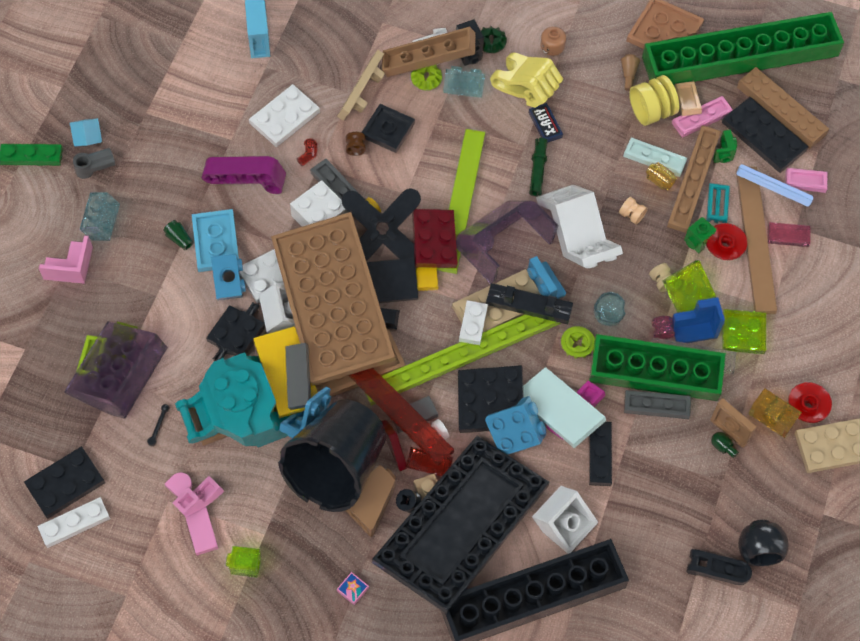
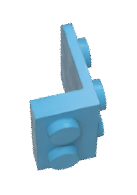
M325 387L310 398L306 403L305 411L289 416L280 424L279 431L291 438L298 434L328 407L331 401V389Z
M530 396L521 398L516 406L490 414L485 419L497 449L507 455L539 445L546 436L545 424L542 421L540 422L537 415L538 408L535 402L531 401Z

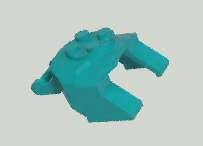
M244 352L226 360L222 358L214 361L199 385L200 391L189 399H182L175 403L177 411L181 413L190 444L205 440L218 433L226 435L244 446H257L258 448L288 437L287 434L279 431L280 424L289 416L279 418L278 413L273 412L276 400L259 356H246ZM195 407L203 428L199 432L196 431L189 409Z

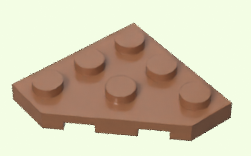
M650 0L627 36L626 41L644 49L646 43L697 35L704 23V19L663 0Z

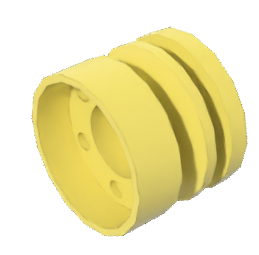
M662 75L656 79L649 80V83L643 82L630 88L631 106L635 116L642 125L646 126L660 120V117L665 119L678 114V95L673 83L667 76Z

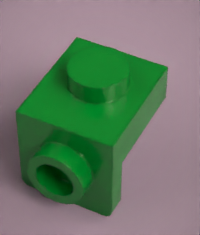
M724 130L720 139L721 149L715 151L714 163L733 161L737 151L736 137H733L731 130Z
M701 217L688 228L684 241L689 248L699 254L705 249L707 240L716 233V228L704 217Z

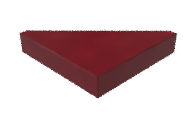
M383 420L381 422L386 431V441L399 471L406 470L407 464L398 435L390 423Z

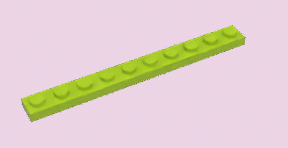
M525 314L483 332L480 345L464 342L457 343L362 384V389L372 406L562 323Z

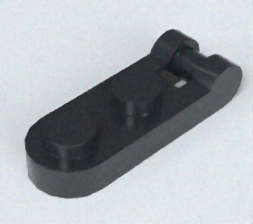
M697 549L690 550L689 557L691 562L687 565L686 570L688 574L700 575L735 585H744L751 579L752 569L744 561ZM701 560L707 562L706 567L699 566Z

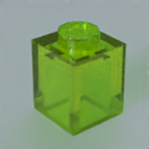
M232 546V552L228 553L226 558V567H229L231 575L258 578L262 557L260 549Z

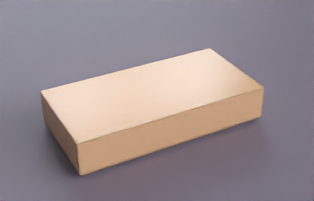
M695 82L675 84L681 115L702 114Z

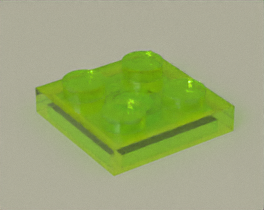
M695 260L662 280L677 313L694 310L698 300L716 298V294L699 260Z
M724 309L725 321L722 326V351L765 354L766 313Z

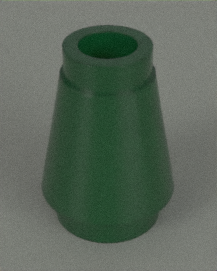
M172 220L164 227L165 236L180 248L187 250L192 246L193 241L181 222Z

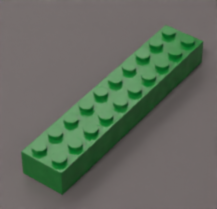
M826 12L646 43L642 59L649 80L665 75L675 85L747 73L755 67L759 70L839 57L844 41L833 13Z

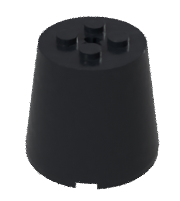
M346 399L335 401L281 449L278 466L284 481L299 498L306 503L310 500L320 505L319 509L342 512L350 509L358 501L385 444L386 431L383 423L371 409L359 402Z

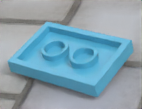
M233 209L192 214L198 272L212 271L211 257L237 254V259H239Z

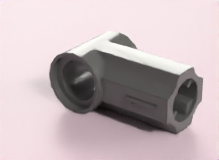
M107 148L91 154L78 153L73 157V165L77 177L86 179L91 177L95 171L114 166L115 160L111 149Z

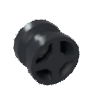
M403 489L397 494L396 505L400 510L411 513L423 498L415 491Z

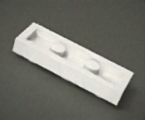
M101 497L37 527L46 547L49 548L109 520L110 517Z

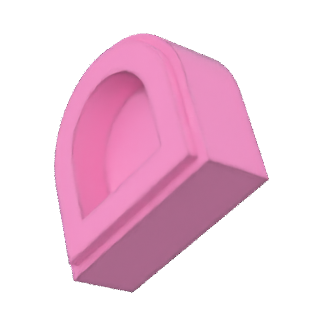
M176 473L165 483V487L178 498L188 487L192 489V482L187 474Z

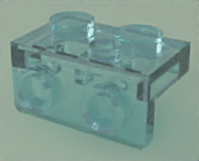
M451 66V69H446L443 93L482 98L486 76L482 74V70L470 69V72L462 71L463 68Z

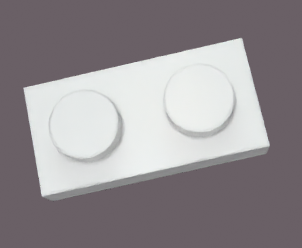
M467 300L459 342L480 345L488 304Z

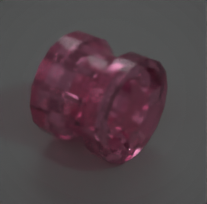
M659 316L651 321L652 327L655 328L653 332L655 339L666 340L675 335V331L671 326L673 324L672 317Z

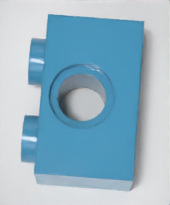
M237 254L211 257L216 299L219 301L243 297L242 292H246L244 279L240 280L239 271H243L242 259H237ZM226 272H233L235 274L232 282H225L223 280Z

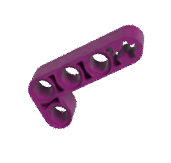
M270 156L208 157L201 178L210 184H261L267 192L280 194L283 190L286 172L279 161Z

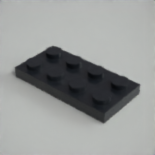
M751 97L747 98L722 120V124L779 173L804 154L809 147Z

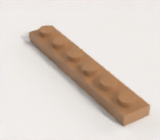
M701 126L667 225L668 228L687 233L721 131Z

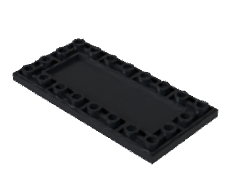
M476 436L372 558V563L447 614L540 498L550 482L479 436Z

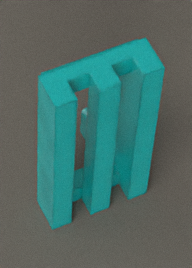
M709 184L706 215L708 222L713 220L714 223L719 221L727 223L730 186ZM713 189H716L715 215H712ZM721 190H724L723 216H719Z

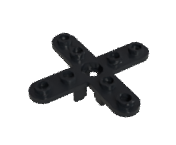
M412 188L404 190L383 214L356 191H347L342 196L341 202L344 209L351 212L352 216L367 229L359 238L366 262L382 244L399 259L414 258L415 262L414 243L397 228L419 206L421 196L417 190ZM381 222L386 223L389 227V230L383 235L376 230L377 225Z

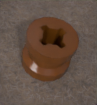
M356 131L350 132L345 136L347 154L359 156L366 152V146L363 144L365 142V135Z

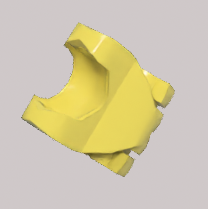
M515 52L510 53L506 58V66L510 71L496 70L490 78L494 88L518 98H525L527 101L526 105L534 108L545 103L563 81V77L551 59L527 57Z

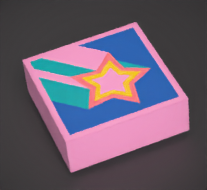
M351 572L337 588V592L355 605L369 589V586Z

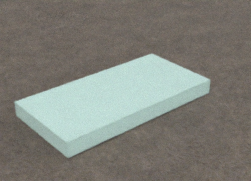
M546 367L524 385V397L530 396L531 401L535 402L538 408L537 415L539 419L573 448L578 446L606 421L603 414Z

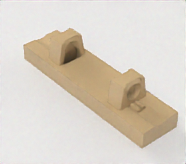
M377 50L372 56L338 113V118L344 121L352 108L360 113L365 109L367 102L359 96L369 79L377 83L382 80L385 73L377 66L384 53Z

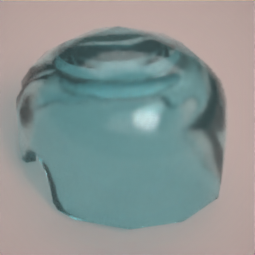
M614 292L603 293L594 304L595 319L602 325L610 327L618 325L626 314L624 310L625 300Z

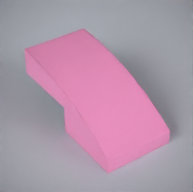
M208 476L194 491L188 487L173 504L186 517L212 503L224 490Z

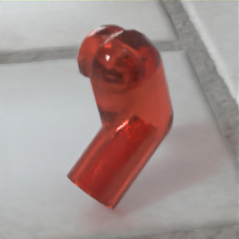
M308 138L304 141L305 153L297 158L298 163L302 167L317 156L318 144L313 138Z

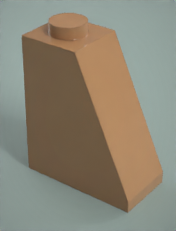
M381 465L371 472L355 505L345 510L370 537L375 534L395 490V475L390 469H384Z

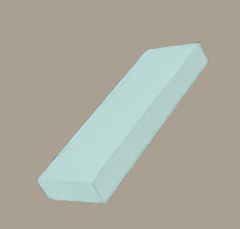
M634 138L630 139L623 156L678 177L681 176L687 162V158Z

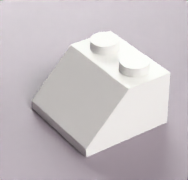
M275 283L259 295L265 327L268 333L295 326L284 285Z
M560 486L532 516L541 531L568 554L575 549L598 523L579 493Z

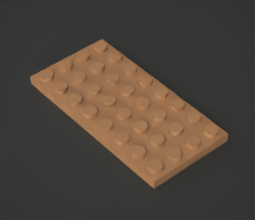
M345 213L271 236L300 343H307L309 347L310 381L312 386L396 361L352 213Z

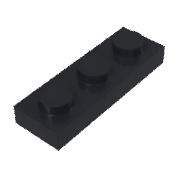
M605 421L589 435V485H612V422Z

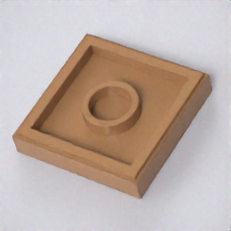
M723 398L717 403L710 419L713 424L742 448L749 443L757 428L756 425Z

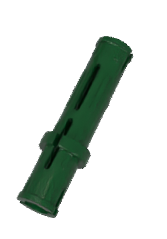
M541 137L535 139V149L531 158L533 166L529 194L535 197L542 195L544 166L548 157L546 156L548 140Z

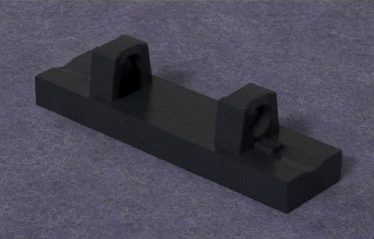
M491 283L486 299V304L489 306L567 325L573 307V302L560 300L554 296H544L515 289L512 286L507 285L506 287Z

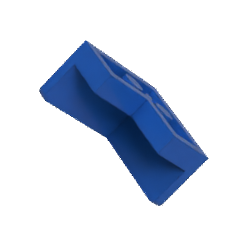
M719 298L698 300L694 310L673 314L670 324L677 345L718 338L725 321Z

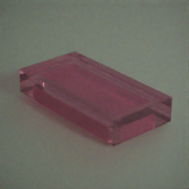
M769 222L768 244L809 247L810 226Z

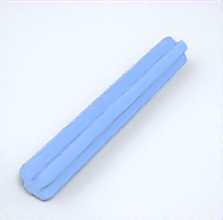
M741 164L737 169L736 174L742 178L802 205L810 206L813 196L746 165Z

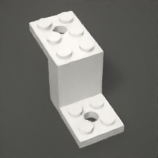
M570 185L536 197L538 205L551 210L563 257L585 268H592L597 266L598 262L613 261L617 259L618 255L623 254L620 245L607 240L605 237L594 192L576 185Z

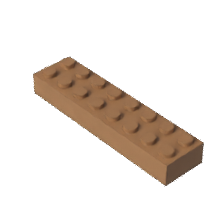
M471 27L383 50L382 71L387 77L474 55L475 32Z
M757 67L739 80L737 88L746 96L753 98L809 146V149L827 135L829 128Z

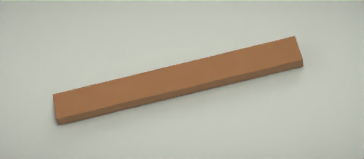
M736 174L743 229L747 237L746 252L755 315L776 314L777 306L760 185Z

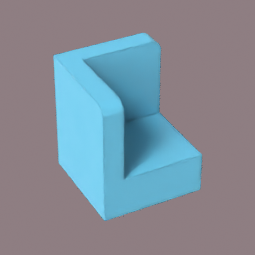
M98 118L70 122L74 146H87L102 142Z

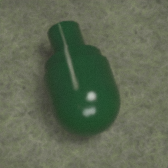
M716 432L712 435L711 443L720 453H728L732 458L738 455L739 452L733 447L734 442H732L728 435L724 432Z

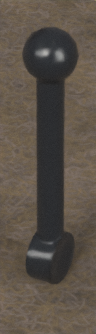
M167 404L161 406L162 412L152 437H149L147 440L149 446H155L157 443L156 436L166 412L170 409Z

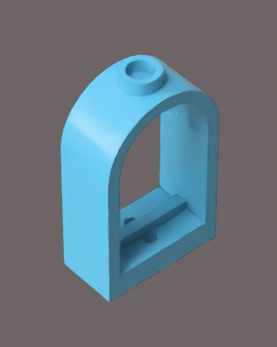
M245 0L251 58L270 57L265 0Z

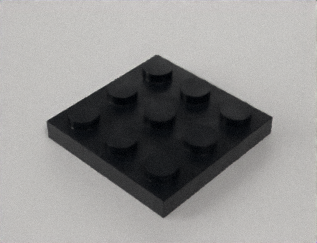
M522 365L458 370L460 433L490 431L485 421L488 415L516 406L521 398H524Z

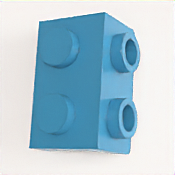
M537 256L529 259L527 272L537 285L539 293L544 296H554L557 299L566 296V291L546 261L541 263Z

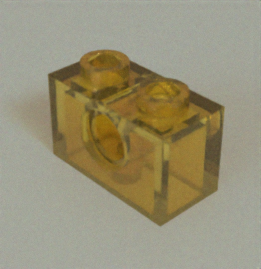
M764 388L753 403L748 414L785 438L802 412Z

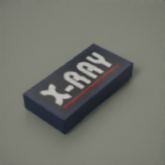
M547 103L529 109L528 113L541 138L547 139L548 143L563 138V133Z

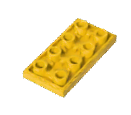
M295 326L253 338L260 362L276 400L275 407L279 418L305 411V408L294 410L288 408L285 346L300 344ZM310 381L312 398L318 392L316 386H312Z

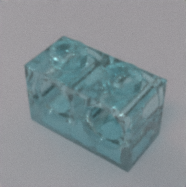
M90 192L79 230L86 236H89L92 241H110L120 203L108 192Z

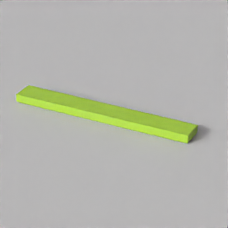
M465 130L449 210H454L458 265L457 268H437V271L457 274L485 139V132Z

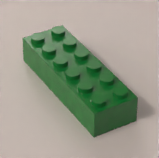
M596 334L589 381L597 384L718 401L722 394L726 353Z

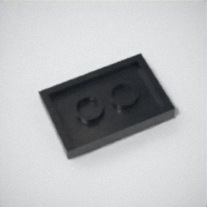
M81 446L25 480L24 484L45 517L49 519L105 484V481Z

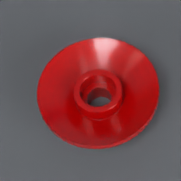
M721 223L715 225L716 233L706 243L710 253L721 260L727 261L741 257L747 248L745 233L733 224Z
M804 382L796 385L791 390L788 397V405L793 415L799 420L807 423H817L829 415L832 409V400L827 390L822 386L812 382ZM805 403H809L812 408L805 406Z

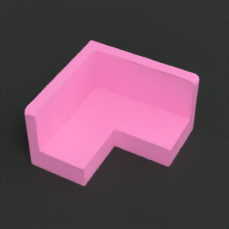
M84 236L83 242L71 241L67 259L46 257L45 264L39 265V271L43 280L85 284L93 249L89 236Z

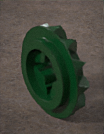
M492 26L482 28L481 32L484 36L483 51L486 53H497L503 50L507 43L505 31H501L499 27L493 28ZM490 35H492L493 38H494L492 44H491V41H490V39H489V36H490Z

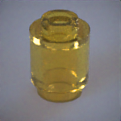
M659 162L656 164L652 163L646 170V178L662 190L668 191L677 180L674 173Z

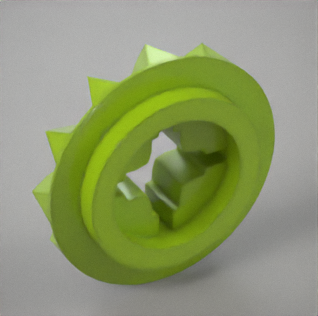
M437 65L413 70L411 72V81L421 90H432L440 85L442 72L438 69ZM426 72H428L429 76L425 81L424 75Z
M575 326L563 333L561 345L567 356L571 355L575 359L578 357L585 358L592 353L595 339L588 329ZM581 338H583L581 343L582 347L578 345L577 347L573 348V340L578 341L581 340Z

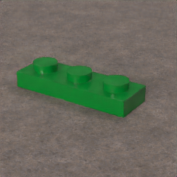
M1 144L0 165L61 166L63 148L61 144Z

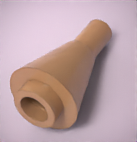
M628 54L621 58L626 91H630V88L633 87V79L640 63V59L633 54Z

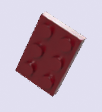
M415 209L412 212L415 267L457 268L454 210Z

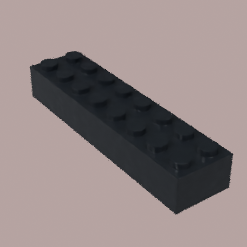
M608 539L466 589L447 614L443 611L441 613L452 641H480L625 589L629 578L612 539Z

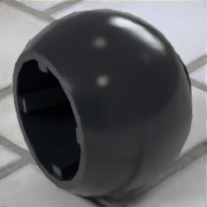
M769 520L751 522L750 525L742 530L738 539V548L742 558L752 566L778 564L785 559L789 546L786 533L782 527Z

